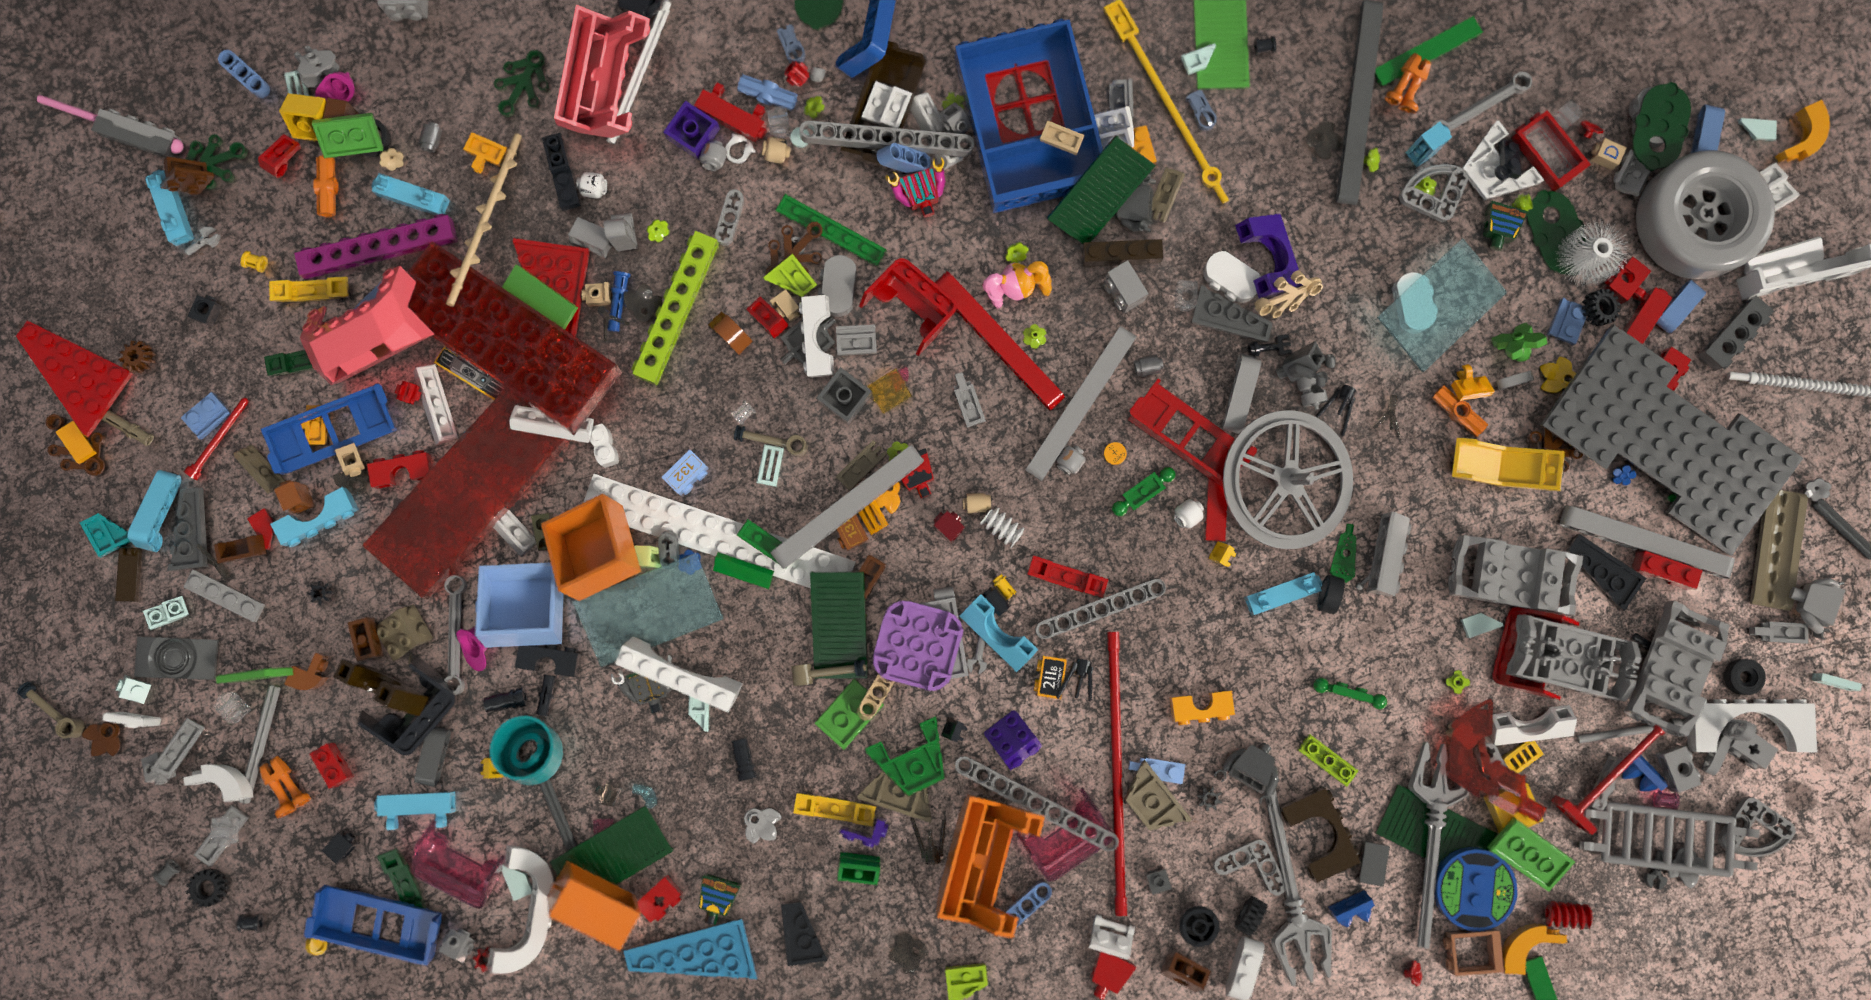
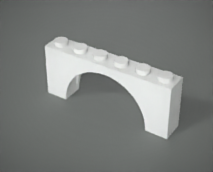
M632 637L622 646L615 663L616 665L726 712H729L735 703L743 683L727 676L720 678L707 677L677 667L654 653L650 643L636 637Z
M1706 699L1700 717L1687 737L1688 749L1691 752H1717V742L1726 724L1738 715L1756 712L1766 716L1778 726L1785 738L1788 752H1817L1815 704L1807 703L1806 699H1793V703H1787V699H1773V703H1767V699H1753V703H1747V699H1733L1734 703H1727V699H1714V703H1707Z

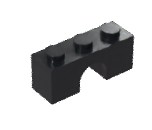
M537 645L518 646L515 668L539 671L541 661L546 657H550L555 662L554 674L578 677L582 653H576L577 649L565 647L564 651L557 650L556 645H545V648L537 647Z

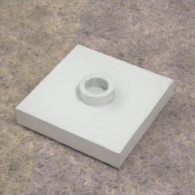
M106 712L102 720L125 724L124 727L130 728L160 726L161 724L160 717L128 712Z

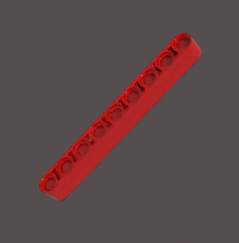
M946 271L935 281L938 286L956 300V312L1048 410L1051 411L1065 398L1061 390L950 272Z

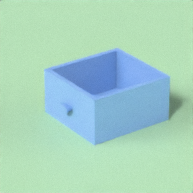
M551 563L479 566L478 594L475 605V636L485 648L562 644L564 593L559 592L557 589Z

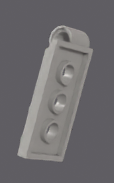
M953 586L933 589L935 601L918 603L950 612L959 619ZM962 637L951 679L969 676Z

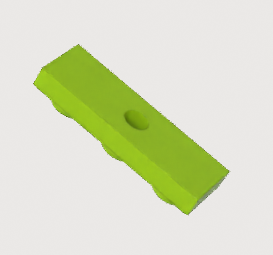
M1308 734L1297 749L1345 787L1350 784L1358 773L1356 768L1311 734ZM1327 757L1331 758V762L1329 764L1326 763Z

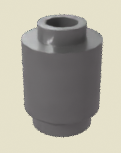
M433 122L423 124L418 141L420 149L431 153L438 149L443 131L439 128L440 125Z
M1157 354L1141 357L1134 361L1136 376L1156 375L1161 373V369H1164L1163 360L1161 357L1158 358Z

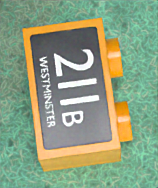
M1042 656L1041 660L1038 659L1036 671L1039 672V679H1035L1033 691L1037 692L1036 696L1058 699L1056 696L1064 682L1067 659Z

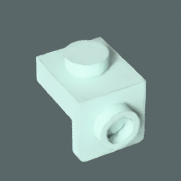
M124 675L123 680L119 679L115 690L118 691L117 694L120 698L144 704L151 684Z

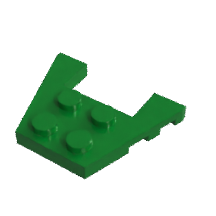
M936 716L919 724L927 743L892 760H890L881 741L864 750L907 797L945 779Z

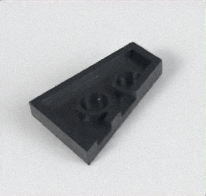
M801 901L781 904L787 966L828 961Z

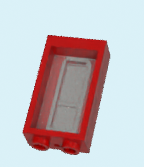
M1546 110L1542 114L1538 112L1529 119L1531 122L1528 125L1523 123L1514 130L1516 134L1511 139L1519 144V149L1535 167L1550 189L1556 192L1591 164L1550 112Z

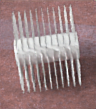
M1596 226L1593 229L1589 227V230L1584 228L1578 230L1579 232L1576 233L1578 239L1575 237V243H1573L1574 240H1571V245L1567 244L1566 246L1570 251H1575V253L1570 252L1571 254L1559 256L1574 258L1571 259L1572 261L1562 260L1567 264L1564 267L1568 266V264L1575 265L1570 270L1576 269L1573 273L1578 272L1583 280L1584 276L1587 275L1589 281L1591 279L1595 280L1593 284L1600 280L1603 281L1604 278L1607 279V275H1609L1607 272L1614 274V270L1617 269L1614 264L1617 263L1620 266L1619 261L1617 262L1618 259L1615 260L1614 258L1621 256H1616L1615 254L1622 253L1612 251L1621 249L1618 242L1614 243V245L1611 242L1616 238L1612 237L1615 233L1612 235L1609 233L1607 236V230L1604 233L1602 229L1598 233Z

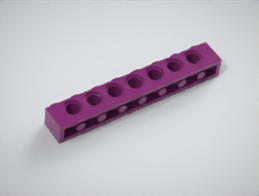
M438 214L433 219H418L415 223L409 225L406 223L398 224L396 228H382L377 230L376 233H362L356 238L339 239V242L322 243L319 245L320 247L316 248L305 247L300 249V252L294 253L299 276L307 280L456 243L458 239L453 219L446 214ZM437 228V232L434 235H430L431 229ZM418 232L417 238L411 240V235ZM395 237H399V241L392 245V240ZM380 242L379 247L373 249L374 243ZM360 246L359 253L354 254V249ZM341 251V256L335 259V254ZM322 256L321 262L316 264V259Z

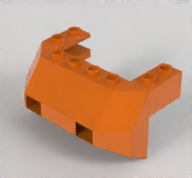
M967 794L959 812L938 891L937 918L969 923L993 935L1013 938L1018 917L993 906L997 897L1013 830L1040 837L1045 816L1016 806Z

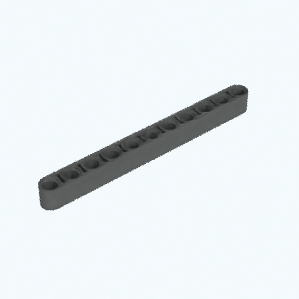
M1363 0L1360 8L1336 203L1357 205L1359 199L1384 4L1381 1Z

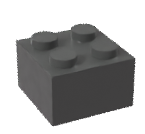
M840 367L816 399L822 406L849 425L873 394L869 388Z

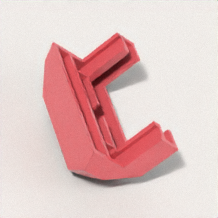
M576 5L554 115L556 125L578 133L613 138L629 132L632 127V113L627 112L617 116V104L622 94V89L620 88L625 77V63L629 57L628 46L647 38L650 32V18L632 11H626L618 16L609 18Z
M400 265L394 269L389 268L383 273V279L378 286L379 290L376 298L362 302L357 308L347 310L342 316L323 322L322 320L327 310L325 306L319 309L315 308L308 313V319L302 327L303 331L300 340L313 369L330 385L345 381L434 335L408 307L416 281Z

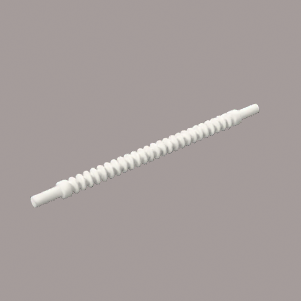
M1729 371L1727 374V379L1747 381L1748 384L1756 383L1760 385L1762 383V385L1768 384V386L1773 385L1774 387L1779 385V387L1784 386L1785 388L1790 386L1791 389L1801 388L1808 391L1812 389L1813 391H1829L1836 394L1840 392V394L1846 393V395L1851 394L1853 396L1857 394V396L1862 395L1863 397L1868 396L1871 398V386L1869 387L1868 385H1852L1845 382L1841 384L1840 382L1835 383L1828 380L1824 382L1817 379L1807 380L1800 377L1796 379V377L1790 378V376L1785 377L1784 375L1779 377V375L1774 376L1773 374L1768 376L1767 373L1763 375L1756 372L1739 373Z

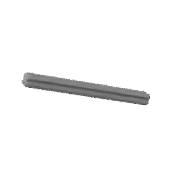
M276 685L268 686L244 775L250 783L252 791L254 790L280 692V687ZM251 798L239 800L238 802L247 804L250 803Z

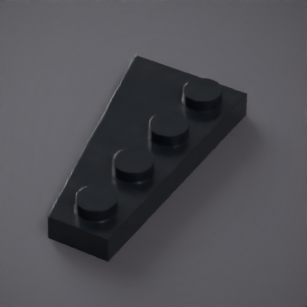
M1576 534L1566 549L1568 553L1583 556L1582 568L1621 611L1627 609L1647 579L1580 534Z

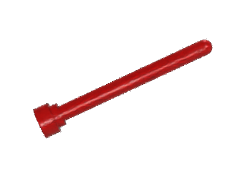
M242 398L196 462L185 468L183 471L185 474L195 480L200 478L202 475L201 471L203 470L202 466L249 403L247 398Z

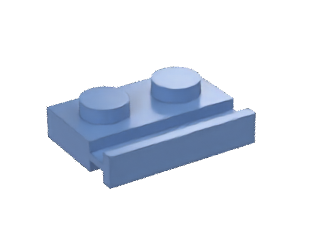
M1562 298L1547 335L1575 345L1587 317L1583 315L1585 313V310H1582L1583 305Z
M210 392L185 413L181 419L197 435V438L202 440L223 423L231 412L228 411L227 407L215 393Z

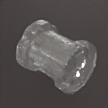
M745 400L742 401L743 404L735 412L732 411L730 413L742 426L751 414L756 413Z

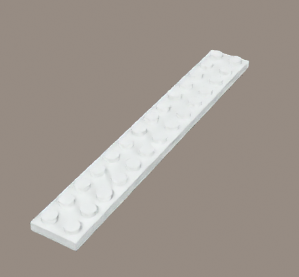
M593 474L584 502L603 493L623 505L629 528L656 537H660L664 531L671 530L677 534L680 545L715 557L719 552L773 570V576L810 588L811 571L853 572L856 561L813 547L790 564L787 569H782L778 563L737 536V533L744 525L743 523ZM769 533L782 543L787 540V538Z

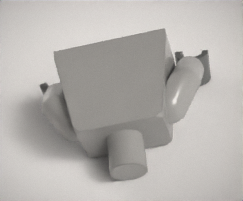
M1823 578L1806 584L1803 590L1796 587L1791 589L1789 598L1799 601L1796 611L1801 613V618L1812 629L1815 638L1825 640L1823 633H1829L1830 630L1824 627L1834 625L1846 591L1840 588V585H1845L1844 582Z

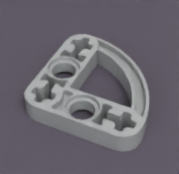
M1440 164L1427 167L1406 182L1399 194V201L1404 206L1440 222H1446L1453 217L1469 176L1463 168L1454 165ZM1438 174L1449 175L1439 199L1414 188L1420 180L1428 176ZM1460 174V178L1462 180L1457 182L1456 186H1454L1453 184H1455L1457 181L1456 175ZM1448 190L1455 192L1456 197L1454 200H1450L1447 197ZM1410 192L1412 199L1407 200L1408 196L1405 194ZM1426 199L1430 201V209L1423 208V200ZM1448 204L1449 206L1446 208V211H1445V213H1447L1448 215H1445V216L1443 217V216H1442L1443 212L1440 211V210L1444 209V208L1446 207V205Z
M1743 798L1731 815L1736 819L1741 817L1744 820L1742 828L1750 829L1755 821L1777 836L1774 840L1763 846L1747 848L1739 846L1745 836L1735 835L1736 854L1760 857L1775 853L1786 846L1796 832L1795 826L1790 821L1756 798ZM1748 803H1752L1753 810H1749ZM1767 812L1772 816V820L1768 824L1763 821V815ZM1725 824L1718 835V842L1725 849L1727 824ZM1776 825L1785 826L1787 833H1783V830Z

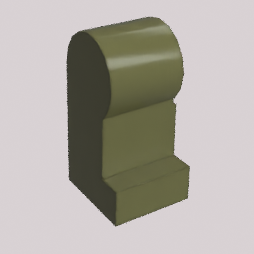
M553 512L531 515L538 551L548 550L541 523L552 519Z

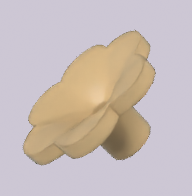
M389 148L387 151L380 153V165L382 167H387L388 170L392 171L396 167L403 166L404 156L402 152Z

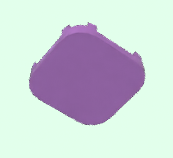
M901 600L892 603L884 613L873 653L875 670L881 677L887 680L929 691L943 688L952 677L961 637H963V628L960 620L950 612L918 603Z

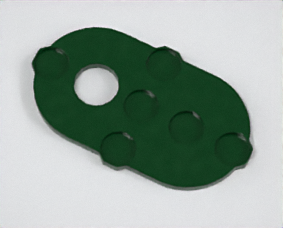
M795 0V11L798 18L812 30L817 31L836 22L843 8V0Z
M1673 82L1660 84L1650 89L1642 100L1639 115L1635 117L1634 123L1636 127L1632 139V150L1637 160L1647 170L1662 169L1676 161L1681 154L1684 138L1689 133L1687 126L1691 114V103L1687 94ZM1652 137H1659L1664 141L1665 148L1662 152L1651 150L1649 141Z
M1541 190L1532 199L1533 209L1528 210L1526 216L1533 235L1532 241L1534 246L1538 247L1543 261L1549 269L1561 275H1568L1572 271L1570 269L1575 265L1568 264V266L1564 267L1567 264L1562 260L1572 261L1571 259L1574 258L1559 256L1571 254L1570 252L1565 253L1567 251L1563 250L1567 244L1571 245L1572 235L1575 234L1576 239H1578V235L1575 232L1580 230V227L1584 228V223L1578 218L1572 202L1565 195L1554 191ZM1551 207L1557 210L1559 219L1556 223L1545 221L1543 211L1546 208Z

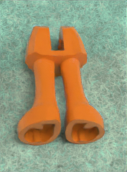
M1416 53L1401 68L1403 76L1393 91L1387 92L1385 100L1393 106L1398 105L1397 108L1411 114H1416L1419 109L1418 105L1413 101L1414 96L1422 81L1427 80L1431 67L1430 61L1424 59L1421 62L1422 57ZM1412 78L1411 84L1405 96L1403 97L1402 93L1406 85L1408 84L1409 80Z
M276 756L270 760L271 766L268 763H264L259 767L264 784L269 785L278 798L280 806L275 811V816L279 819L307 804L311 797L308 793H303L297 788L289 775L292 771L291 768L279 756ZM280 780L283 782V784L290 792L293 798L292 801L285 793L282 785L280 784Z

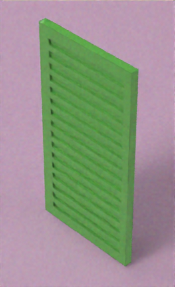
M1194 0L1195 48L1198 50L1214 43L1216 45L1206 69L1196 72L1197 89L1249 88L1246 0Z

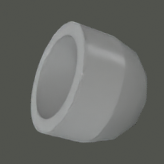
M811 67V80L821 82L825 77L826 70Z

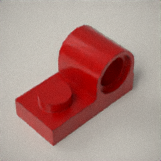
M283 134L258 157L260 168L276 178L282 177L288 168V160L301 149L300 143Z
M761 296L746 309L774 339L789 326L784 318Z

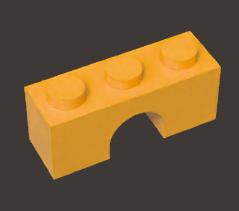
M1232 691L1209 693V705L1203 710H1199L1194 706L1192 695L1169 698L1172 721L1178 722V725L1190 724V720L1198 719V723L1210 722V718L1218 717V721L1230 719L1229 715H1235Z

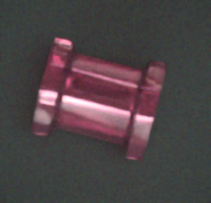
M1655 790L1652 803L1654 807L1660 808L1662 806L1677 810L1680 804V796L1676 792L1669 794L1662 793L1661 790Z

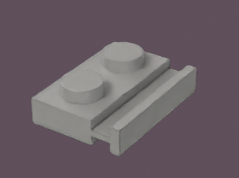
M875 324L836 327L838 356L877 354Z

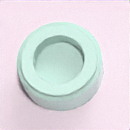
M800 127L795 128L790 135L792 144L797 148L806 147L809 143L801 140L799 135ZM805 129L803 131L804 134L809 136V132Z

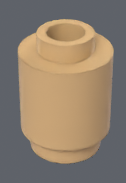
M972 493L966 494L967 498H963V510H967V514L986 513V511L991 510V495Z

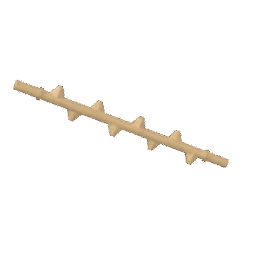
M514 134L509 149L506 150L507 154L498 175L490 178L494 186L487 203L476 207V210L481 214V218L473 237L465 240V244L469 248L461 267L450 271V274L456 280L452 283V290L446 302L448 306H454L458 294L463 288L462 285L470 265L480 263L481 261L475 255L483 232L492 228L488 220L496 201L506 198L501 188L508 170L517 166L513 158L517 154L516 150L522 138L520 134Z

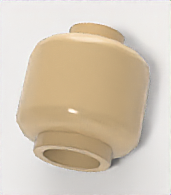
M770 136L767 140L763 141L761 155L764 156L767 162L782 164L785 158H789L791 147L787 146L786 139Z

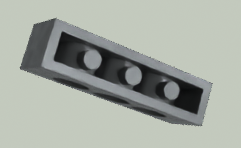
M1757 295L1747 299L1697 356L1714 371L1728 368L1732 364V358L1735 354L1739 355L1746 348L1744 344L1757 336V330L1760 326H1765L1771 320L1769 316L1774 310ZM1747 317L1752 320V324L1748 322ZM1735 331L1738 332L1739 338L1735 336ZM1722 345L1726 347V353L1722 350Z

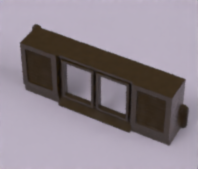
M888 41L884 57L870 66L850 124H864L865 120L862 119V114L875 82H879L912 93L899 129H903L926 63L922 53L898 48L899 45L896 42ZM846 132L845 138L851 139L853 135L850 132ZM864 134L862 136L863 139L866 141L872 140V136L870 134ZM885 135L882 137L884 142L892 141L890 136ZM841 146L840 151L848 159L888 168L878 162V149Z

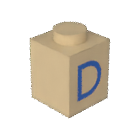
M1604 138L1592 148L1591 153L1593 156L1590 161L1613 170L1620 164L1626 147Z

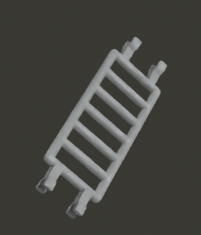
M1607 802L1608 804L1604 811L1591 809L1583 811L1585 817L1603 819L1602 844L1579 841L1578 849L1601 852V860L1605 863L1728 878L1733 876L1734 868L1755 871L1758 869L1757 862L1734 860L1735 835L1759 838L1760 830L1736 827V818L1733 816L1617 802ZM1613 810L1624 811L1622 856L1610 855ZM1633 813L1645 814L1642 859L1630 857ZM1654 815L1665 816L1663 861L1651 860ZM1674 818L1686 819L1683 864L1672 862ZM1695 820L1707 821L1704 866L1692 865ZM1715 822L1727 824L1725 869L1713 867Z

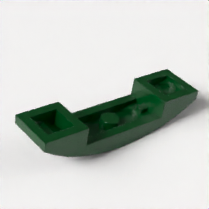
M305 350L264 357L267 376L314 370Z
M394 848L377 855L384 874L388 873L400 901L427 909L415 876L400 851Z

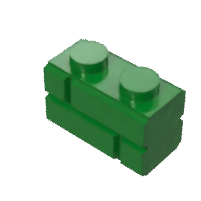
M840 852L837 881L878 885L880 856Z

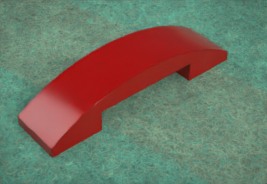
M1034 555L1032 556L1027 575L1100 598L1104 597L1109 580Z

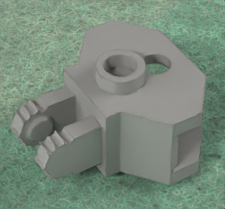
M307 45L304 47L306 52L304 56L298 51L294 53L296 60L300 63L297 71L302 83L307 88L318 87L325 75L338 72L340 69L339 65L335 62V54L331 50L317 51Z

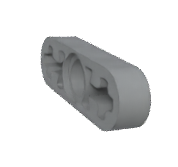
M736 189L730 190L726 195L715 232V238L723 246L732 243L744 205L743 194ZM735 195H738L740 201L735 202V209H733V202L730 198H734ZM727 213L735 215L733 222L728 223L724 220ZM722 224L726 227H732V229H727V235L729 236V238H725L724 240H722L721 236H719L720 234H724L725 227L722 226Z

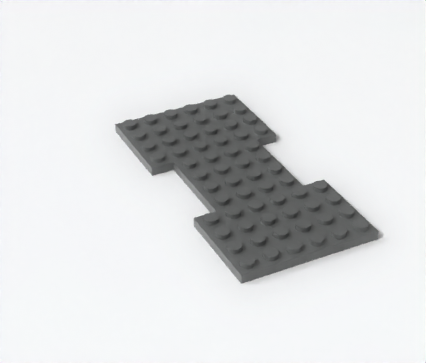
M1611 324L1540 425L1604 469L1608 468L1617 454L1625 458L1678 495L1666 512L1727 555L1732 556L1804 458L1742 414L1737 413L1727 429L1667 387L1678 371L1677 368L1622 329Z

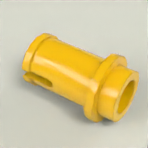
M1000 574L993 580V586H997L1008 600L1017 591L1005 579L1006 576Z

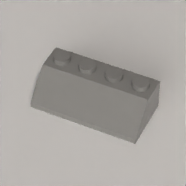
M1392 511L1381 515L1367 592L1393 597L1399 592L1400 582H1398V578L1404 568L1402 558L1407 552L1408 544L1405 542L1407 535L1411 531L1410 518Z

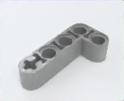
M631 212L611 215V220L604 221L606 238L617 252L637 248Z
M1239 353L1235 366L1236 375L1224 415L1222 430L1239 434L1244 429L1261 367V359L1259 357Z

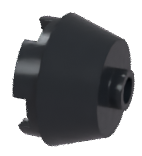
M1194 906L1182 914L1179 921V931L1184 941L1189 945L1205 947L1211 944L1218 936L1219 920L1211 909L1204 906Z

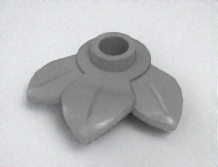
M757 808L749 809L744 815V822L747 825L745 830L747 839L753 844L759 838L767 841L775 840L777 832L774 824L782 818L780 813L772 808L763 810ZM753 816L758 817V820L756 822L751 821V818Z
M1684 847L1676 852L1675 859L1672 860L1673 863L1683 864ZM1693 851L1692 865L1704 866V860L1696 857V853ZM1668 870L1670 878L1680 876L1682 882L1688 888H1693L1697 884L1699 876H1708Z

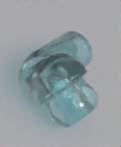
M634 784L632 793L643 796L647 808H654L658 803L654 790L651 787Z

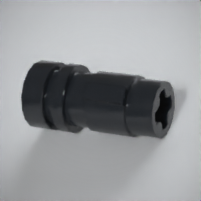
M519 687L516 690L510 689L506 693L502 692L484 697V708L487 713L507 710L512 707L513 709H517L518 706L520 708L528 706L527 692L524 687Z
M747 738L732 741V751L737 765L736 772L739 773L737 775L738 782L757 778V770L754 771L756 766L752 762V754Z

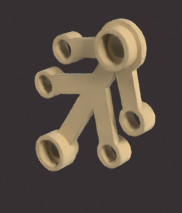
M1297 270L1291 275V279L1295 284L1301 283L1304 286L1296 288L1290 285L1284 277H1279L1274 282V286L1280 291L1284 290L1286 293L1269 300L1265 298L1258 299L1255 302V309L1261 316L1270 313L1273 318H1278L1286 307L1290 312H1293L1309 294L1315 296L1322 290L1321 279L1319 277L1308 279L1300 270Z

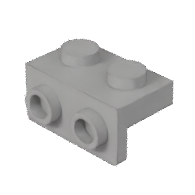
M1631 148L1629 154H1625L1622 160L1623 166L1620 171L1615 173L1613 182H1615L1617 191L1639 197L1651 170H1647L1637 160Z

